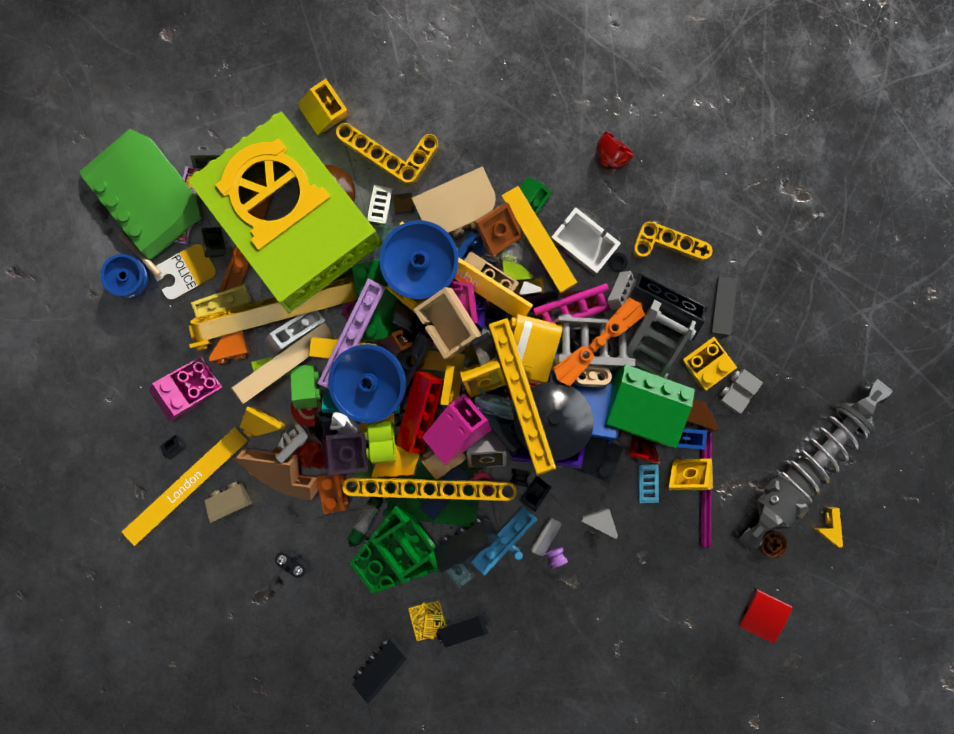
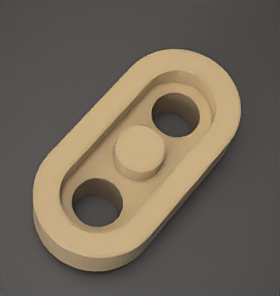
M587 366L580 374L584 377V380L578 377L574 383L581 387H605L611 381L612 374L604 366ZM597 376H601L603 380H599Z

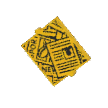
M440 601L423 602L422 605L408 608L416 640L434 639L437 636L436 633L439 632L438 627L445 624Z

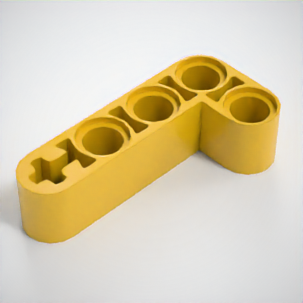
M654 222L643 224L632 250L636 258L644 259L652 251L653 245L700 262L708 259L713 251L711 245L707 242ZM650 227L653 230V235L647 236L644 233V228ZM663 234H668L671 237L670 243L662 240ZM681 241H686L689 244L687 250L681 248ZM638 245H644L647 252L645 254L639 253ZM701 248H704V252L706 253L703 256H701V252L698 251Z

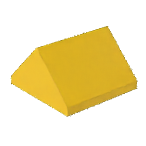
M496 357L482 366L475 364L459 371L470 399L507 385Z
M673 459L669 490L713 489L712 459Z

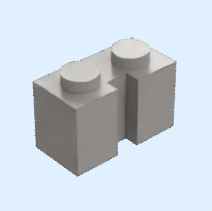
M745 369L736 371L730 379L732 382L729 387L725 386L719 394L721 396L719 401L736 414L743 412L752 396L756 394L763 384L762 381Z

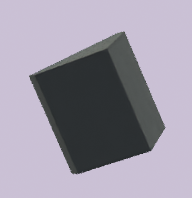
M176 435L160 446L163 456L169 460L186 449Z

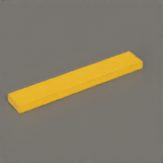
M519 186L503 194V200L509 203L520 228L560 294L576 285V279Z

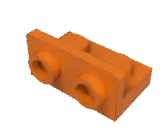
M340 472L317 476L323 513L328 514L347 510L349 499L348 495H344L342 488L345 482L344 476H340Z

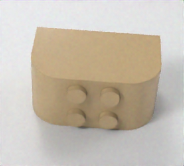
M482 166L412 198L420 220L439 225L451 237L456 239L463 236L466 230H477L474 221L495 209L496 197Z

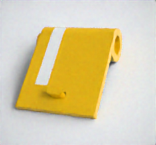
M516 314L515 317H511L509 323L526 376L529 379L547 382L561 338L562 325Z

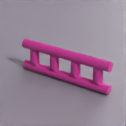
M606 283L533 308L535 316L541 314L543 321L551 322L548 311L560 308L561 315L569 314L567 305L578 301L581 312L571 316L588 318L611 310L609 303H606L603 293L609 291ZM596 295L599 306L588 309L585 299Z

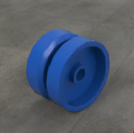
M116 254L108 258L100 272L104 288L111 294L125 299L141 295L147 289L149 283V272L146 266L140 260L126 254Z

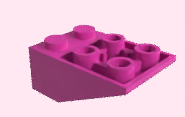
M200 356L152 383L149 392L169 422H171L220 390L222 386Z
M464 393L447 406L422 438L446 466L492 429L488 420Z

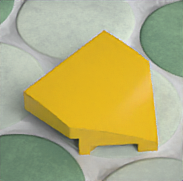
M446 365L441 398L442 405H449L460 397L462 378L460 370L456 369L455 366Z

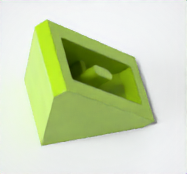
M505 251L503 252L502 268L505 274L516 281L533 279L534 275Z

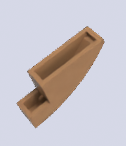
M244 448L236 457V462L262 483L284 494L311 501L319 490L317 477L299 475L297 455L291 454L283 463H280L276 459V455L279 454L277 452Z

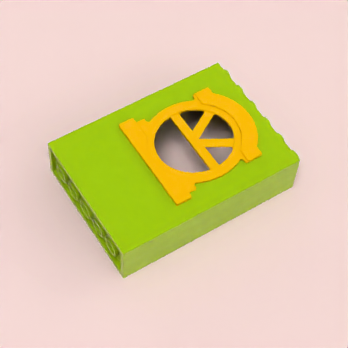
M282 111L272 115L266 123L257 126L251 134L241 138L236 145L226 149L221 156L211 160L206 167L193 173L191 178L187 180L288 314L383 244L370 222ZM264 161L267 187L243 179L242 176L252 165ZM277 161L289 167L290 171L274 182L273 162ZM297 177L300 195L295 208L288 215L281 219L268 221L258 219L248 213L278 189ZM242 186L259 194L243 205L240 201L238 190Z

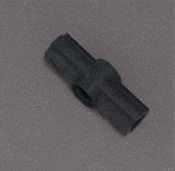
M422 331L418 332L409 351L401 359V365L406 377V390H408L414 379L415 372L424 365L425 357L433 344L430 335ZM412 356H413V357L415 358V360H416L415 365H412V364H411V357H412Z

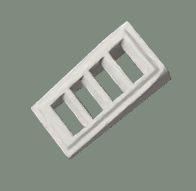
M374 185L367 217L370 223L387 226L393 188ZM377 191L386 192L388 194L387 196L377 195ZM376 199L386 200V203H380L375 201ZM375 206H380V207H385V209H384V210H378V209H374V207H375ZM373 213L383 214V218L373 216Z

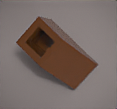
M693 399L686 426L693 427V424L701 426L700 430H707V433L718 431L719 427L707 403Z

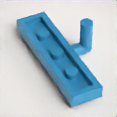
M523 506L497 533L499 538L490 547L480 551L471 563L485 576L508 550L516 559H522V552L514 544L538 519Z

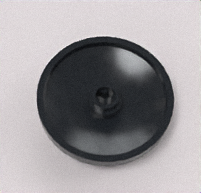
M545 382L532 387L533 398L554 462L567 460L577 455L586 446L593 431L594 419L588 401L577 389L564 383ZM515 409L513 418L514 431L519 443L529 453Z

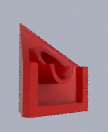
M631 434L626 455L662 465L656 448L654 449L636 439L635 435Z

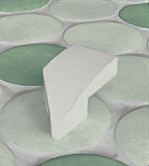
M333 413L330 430L337 429L343 436L359 432L360 426L355 421L341 413Z

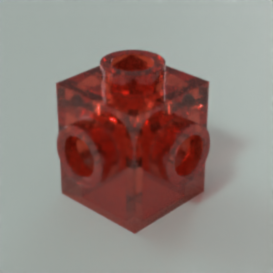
M310 440V442H305L301 447H298L295 455L301 461V466L308 469L312 466L321 470L329 452L320 448V443Z

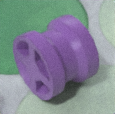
M562 547L545 553L546 558L550 561V569L568 562L567 558L563 555L564 550Z

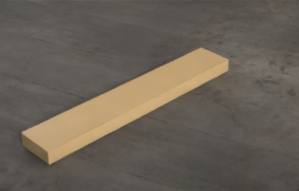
M323 322L231 387L240 403L244 404L309 357L311 337L334 339L335 337L326 323Z

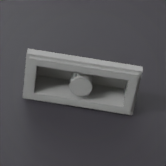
M549 517L531 547V551L537 555L544 556L562 524Z

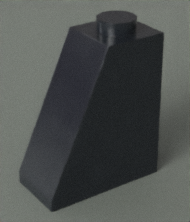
M478 610L439 626V632L436 635L439 643H443L446 648L489 633L482 610Z

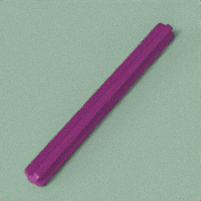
M707 433L706 450H701V459H712L711 433ZM712 489L701 490L700 545L704 548L712 546Z

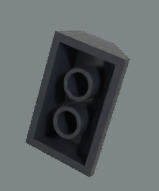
M488 517L483 520L478 518L470 523L471 527L465 529L463 526L454 532L455 535L449 538L447 535L438 541L439 545L434 549L441 573L490 547L499 538Z
M393 637L389 641L385 639L378 647L380 651L377 655L372 654L365 663L368 665L365 669L362 670L360 668L353 676L355 680L352 685L368 704L408 658L409 651Z

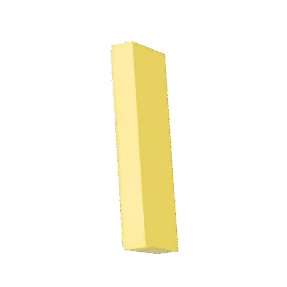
M243 284L191 302L195 317L252 303V299L247 285Z

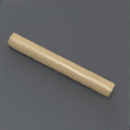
M121 232L118 235L120 240L156 278L159 277L162 272L137 248L124 232Z

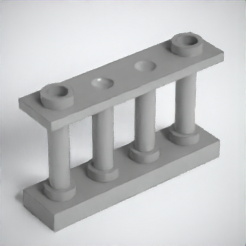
M654 300L626 346L627 356L635 359V367L667 379L669 375L667 371L686 341H691L694 337L696 322L692 320L688 328L661 314V311H659L661 303ZM652 321H659L683 334L679 342H676L652 329L650 324ZM643 336H650L674 349L670 357L644 344V341L641 340ZM640 350L665 364L661 371L636 359L633 352Z
M569 314L560 315L554 323L562 325V353L554 359V367L572 354L570 353V327H581V347H589V328H599L601 335L605 331V325L609 320L577 318ZM613 324L612 329L617 330V326ZM626 331L618 336L619 356L617 358L608 355L607 340L600 347V355L598 357L594 356L588 366H604L609 370H618L625 364L635 367V359L627 356ZM587 352L582 353L583 358H588Z

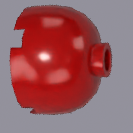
M605 131L596 146L597 153L600 156L599 162L605 167H608V165L614 168L625 166L634 157L633 152L621 140L613 139L614 135Z

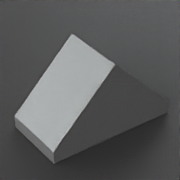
M608 508L581 517L580 520L617 539L618 534Z

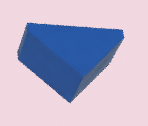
M684 429L677 447L706 450L707 430Z

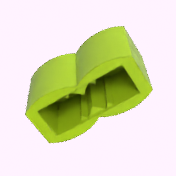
M393 422L369 423L368 429H365L366 441L369 440V448L366 449L367 459L371 460L373 464L396 462Z

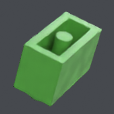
M313 364L295 366L291 369V395L295 410L318 407V399H321L320 388H317L320 375L319 371H315Z

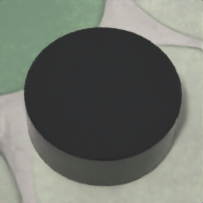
M619 252L612 254L608 260V266L614 272L623 271L628 264L627 257Z

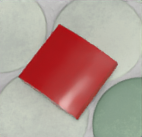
M757 589L748 604V610L740 621L739 627L775 644L789 618L792 606Z

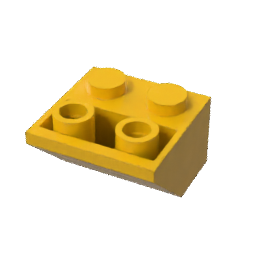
M327 79L309 89L297 103V106L317 136L349 116L346 107Z
M712 337L683 359L691 377L702 391L708 390L737 368L715 337Z

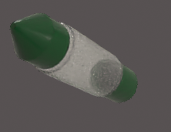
M370 497L364 505L347 538L350 547L359 545L364 535L367 534L383 503L382 497Z

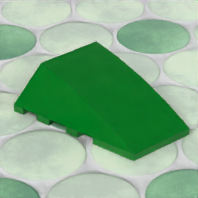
M397 506L394 507L350 562V565L372 594L440 571L434 549L436 547L416 518Z

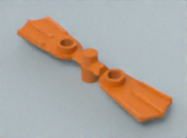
M629 297L606 323L605 331L600 336L594 338L589 347H580L553 368L557 381L571 386L592 362L594 353L609 338L619 336L645 316L641 303ZM613 324L617 326V331L612 330ZM583 352H587V353H588V358H587V359L583 358V356H582V353H583Z

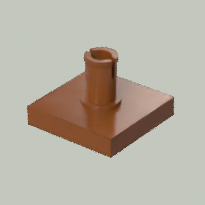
M504 202L474 221L489 254L492 256L524 236L508 202Z

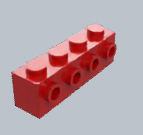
M415 372L396 440V445L408 453L425 452L427 443L422 437L433 424L443 389L444 380L431 372Z

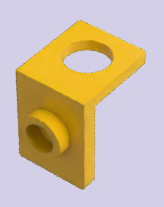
M191 325L189 326L193 342L189 344V348H196L199 351L207 349V345L213 343L212 339L196 341Z

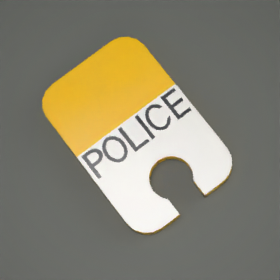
M195 244L158 264L156 267L162 273L159 277H155V279L159 282L168 274L175 277L173 286L162 289L168 299L174 300L214 278L216 268L210 257L206 258L204 256L203 246Z

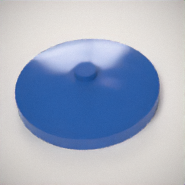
M415 220L396 227L387 236L380 251V268L385 281L394 291L410 299H429L444 287H449L458 270L459 256L455 242L446 230L429 221Z
M361 344L345 350L336 358L329 372L328 387L330 396L341 413L357 422L373 423L387 418L399 408L405 396L406 377L398 359L387 349L373 344Z

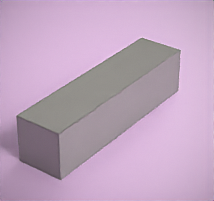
M631 271L619 273L608 298L611 310L619 309L627 300L635 281Z

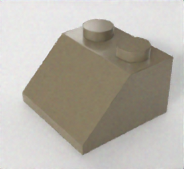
M237 482L226 486L227 490L220 493L217 490L209 494L210 498L205 500L210 523L253 504L244 483L237 484Z

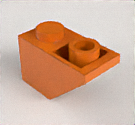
M242 330L223 335L211 353L209 361L220 365L227 363V359L230 358L235 360L246 358L247 354H251L246 332Z

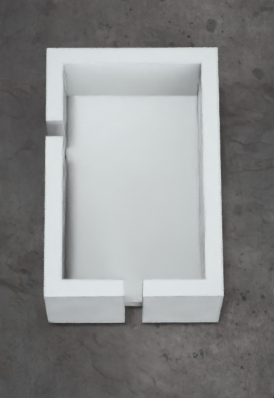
M576 207L566 218L564 224L551 237L555 245L594 276L621 244L608 232L602 238L600 235L604 229Z

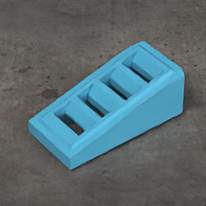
M658 464L638 465L639 503H659ZM653 470V474L643 475V471ZM643 478H653V482H643ZM643 486H654V489L643 490ZM654 493V497H644V494Z

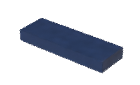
M457 465L442 480H467L471 474ZM450 484L445 485V492L449 495L453 494L454 487ZM427 498L419 509L435 520L451 499Z

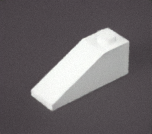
M318 310L298 315L269 333L264 342L274 356H276L326 320Z

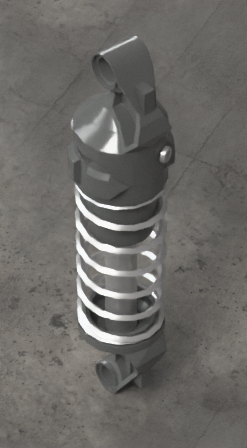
M877 379L866 391L868 393L866 398L857 403H840L836 410L843 422L840 423L836 418L830 416V421L838 426L833 434H830L824 428H820V431L828 437V440L822 446L816 440L810 439V442L819 449L815 455L811 457L804 450H800V453L805 457H801L797 463L791 461L792 466L786 473L781 472L779 477L777 476L767 484L763 495L756 500L759 513L757 526L752 529L748 528L738 541L754 553L764 541L763 536L766 531L770 529H790L796 520L802 519L809 511V506L812 503L811 498L814 495H820L819 489L822 484H829L826 470L832 473L839 472V466L835 459L842 462L849 461V455L845 448L853 451L858 450L859 445L855 437L868 439V436L875 431L873 414L876 404H882L893 390ZM851 438V440L855 444V447H851L849 445H846L845 443ZM841 449L846 458L837 456V452ZM831 461L835 466L836 470L831 469L826 465Z

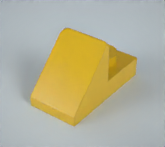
M829 507L827 512H825V522L828 524V527L814 528V530L834 546L843 547L840 508Z

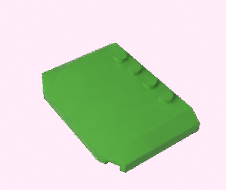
M129 129L80 171L84 181L137 248L149 260H153L178 237L202 219L198 206L199 200L196 194L153 140L134 130Z

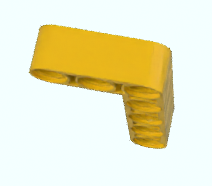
M347 123L340 124L336 129L337 137L341 143L406 186H412L417 182L438 151L437 138L432 134H427L420 140L405 162ZM349 130L350 135L348 137H341L342 131ZM361 140L366 142L363 148L356 146L357 142ZM433 141L435 146L433 148H426L425 143ZM375 151L382 152V156L378 159L373 158L372 154ZM421 156L424 158V162L416 164L414 159ZM395 161L398 163V166L395 169H389L388 164ZM406 172L414 174L410 180L404 179L403 176Z

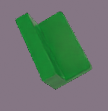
M527 177L520 186L522 193L537 215L552 192L542 182Z

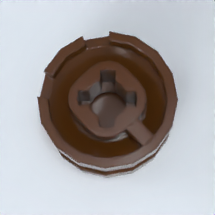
M774 530L765 532L763 536L764 541L758 548L767 557L780 558L787 552L788 541L786 537Z

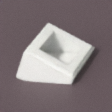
M525 281L519 296L537 294L542 289Z

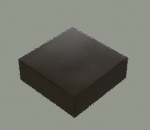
M412 193L393 195L395 215L414 212Z

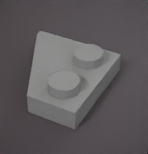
M295 419L281 432L278 449L281 452L276 455V459L280 463H283L297 447H301L308 437L302 426Z

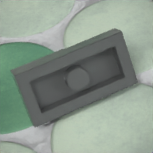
M197 146L196 150L190 151L193 168L206 167L211 160L217 159L226 149L209 150L208 146Z

